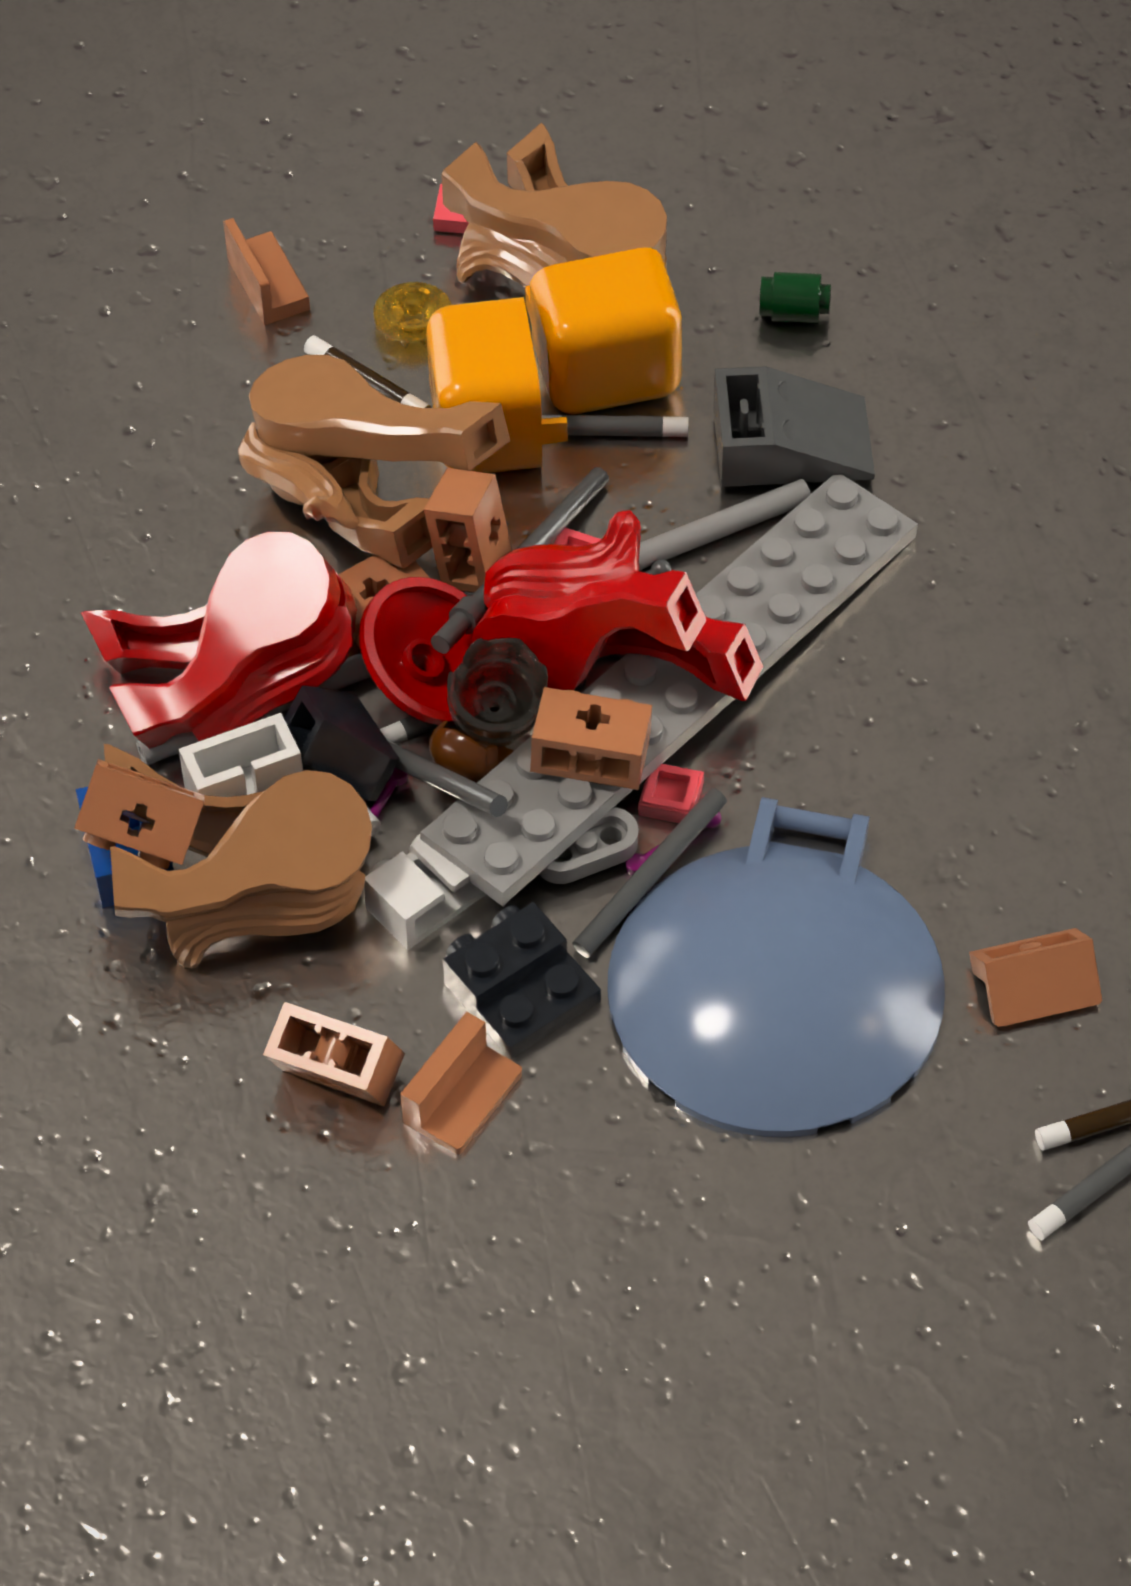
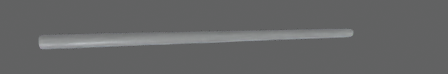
M799 479L640 542L639 570L652 566L657 560L670 559L791 511L811 494L810 489L803 479ZM362 653L348 657L337 673L319 687L339 690L370 678L371 675L364 663ZM293 701L273 709L261 719L289 710ZM193 732L175 734L164 744L151 749L140 740L136 741V745L142 761L150 765L178 754L179 748L199 741Z

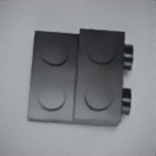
M534 902L521 910L516 905H510L502 909L494 917L491 929L477 938H474L472 934L461 935L449 945L446 957L443 958L444 983L472 1015L486 1022V1032L510 1059L601 1002V989L567 952V939Z

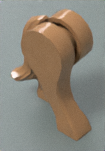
M540 123L507 152V180L512 188L498 182L484 150L477 142L470 146L442 172L443 205L451 212L462 214L469 223L465 229L457 258V278L462 284L466 283L477 271L487 269L503 274L525 288V286H530L532 277L547 266L643 247L657 250L661 254L666 267L667 215L661 201L647 189L629 182L600 181L567 185L558 165L554 143L543 123Z
M303 355L286 359L268 368L254 381L249 393V399L255 422L250 424L239 445L238 456L240 464L249 475L271 485V489L282 499L303 505V513L306 519L313 518L318 521L324 518L334 532L362 551L380 556L391 565L405 569L433 548L423 510L429 498L415 497L399 501H384L375 495L379 477L377 460L391 462L439 461L455 469L470 471L510 442V437L501 403L469 401L451 408H418L404 405L386 397L371 387L345 360L329 355Z
M104 744L106 762L177 785L158 774L139 758L110 744ZM311 770L283 776L266 790L249 795L233 797L205 795L204 804L188 850L207 858L187 869L167 871L118 847H110L115 916L126 918L148 916L166 922L167 938L173 956L183 967L191 969L196 968L200 964L203 954L211 945L229 937L244 935H301L326 929L340 922L355 910L364 888L365 874L360 870L365 863L370 849L372 823L366 803L351 784L331 773ZM137 803L134 811H122V814L143 823H154L153 819L147 817V806Z

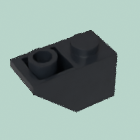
M302 685L284 717L301 752L302 762L316 771L331 773L351 784L357 793L367 801H377L387 781L392 776L400 760L355 692Z

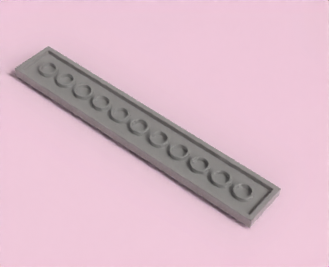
M843 474L832 475L698 591L696 596L706 617L714 620L746 624L763 664L760 677L915 539L918 523ZM633 653L624 655L582 692L583 694L613 699H629L637 703L653 705L650 741L640 783L735 699L713 690L695 675L672 662L649 655ZM531 736L478 782V784L506 797L508 806L503 815L499 817L492 816L458 799L420 832V840L467 873L470 883L504 906L633 789L530 772Z

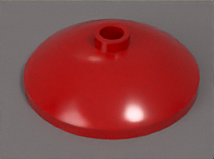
M407 577L393 581L383 587L369 601L363 612L359 629V641L367 670L378 688L393 704L421 721L440 725L443 721H448V726L474 721L494 705L502 691L486 679L475 663L470 646L472 634H464L445 654L436 651L431 644V638L449 620L450 610L467 595L457 588L436 579Z

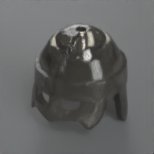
M520 638L477 639L467 649L462 663L454 672L450 671L448 674L447 701L454 725L461 733L483 746L494 744L497 747H502L523 739L535 726L544 687H547V667L539 661L532 650ZM497 707L499 710L492 712L490 708Z

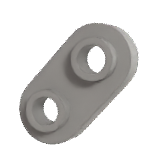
M616 807L611 808L597 823L556 858H564L569 861H553L539 875L551 883L566 884L629 860L638 848L639 829L636 819L626 810ZM608 839H614L618 841L617 843L611 845L604 843V841Z

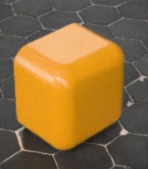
M643 247L550 265L541 269L532 277L530 286H525L526 307L532 324L534 349L550 400L559 411L569 415H578L663 398L673 393L679 386L682 377V315L663 258L657 250Z
M524 297L448 305L439 308L432 314L427 324L429 384L433 408H451L469 401L501 403L510 442L470 471L498 473L541 468L543 465L542 445L568 441L567 417L542 419L539 377ZM444 464L447 468L455 469L451 466Z

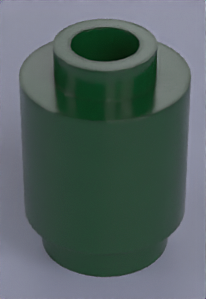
M774 272V277H761L760 316L772 317V322L819 324L820 314H830L831 284H822V274Z

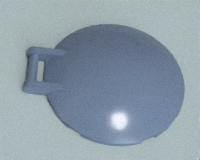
M762 797L750 846L721 851L681 867L655 885L637 903L626 918L616 938L608 969L607 997L611 1021L614 1022L616 1031L623 1044V1052L634 1069L648 1085L651 1082L654 1083L662 1092L674 1099L675 1107L716 1127L742 1134L763 1137L817 1134L819 1127L833 1125L848 1119L852 1124L873 1114L891 1102V1096L911 1077L914 1079L928 1060L937 1041L943 1018L945 982L942 963L936 944L926 924L916 910L886 881L861 867L870 816L853 814L852 819L779 806L778 800ZM774 827L847 840L844 855L772 842L771 838Z

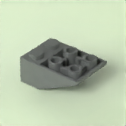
M767 366L715 369L713 411L721 487L789 484L799 479H803L806 483L825 482L832 475L841 474L852 481L873 480L875 478L864 396Z

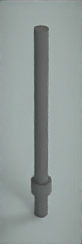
M600 467L593 468L517 549L550 544L609 482L607 472ZM484 583L472 596L463 597L450 610L449 620L431 638V644L436 651L445 654L464 634L473 633L474 628L488 610L484 604Z

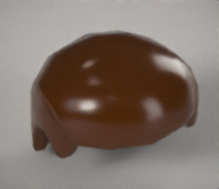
M443 721L433 731L429 740V751L436 764L476 783L514 752V750L464 726L458 727L456 730L447 728L448 721Z

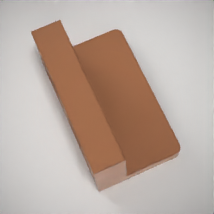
M234 218L223 221L228 261L264 326L309 311V296L272 231L245 240Z
M1076 928L969 952L972 973L985 982L991 1021L997 1027L1091 1007L1102 1002L1093 939Z
M466 1012L400 1093L403 1123L454 1154H461L522 1077V1067L489 1048L486 1042V1022Z

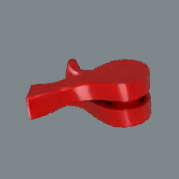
M631 510L616 513L609 521L607 532L602 540L594 544L584 546L534 545L515 549L499 558L486 571L484 604L488 610L474 628L470 643L474 661L486 679L502 692L519 700H526L535 704H540L544 687L574 690L586 678L599 657L612 654L633 653L649 655L672 662L695 675L713 690L740 701L747 700L763 669V664L746 624L714 620L704 615L686 572L671 570L652 575L639 571L641 527L638 518Z
M268 531L245 540L229 554L211 590L208 604L185 614L165 617L136 615L117 610L83 611L81 615L104 660L120 675L132 670L148 667L184 670L181 675L168 683L113 684L109 687L133 735L151 749L164 744L175 734L193 732L198 741H202L256 722L273 709L294 701L302 685L312 687L322 685L337 673L353 646L357 608L350 587L310 541L291 532Z

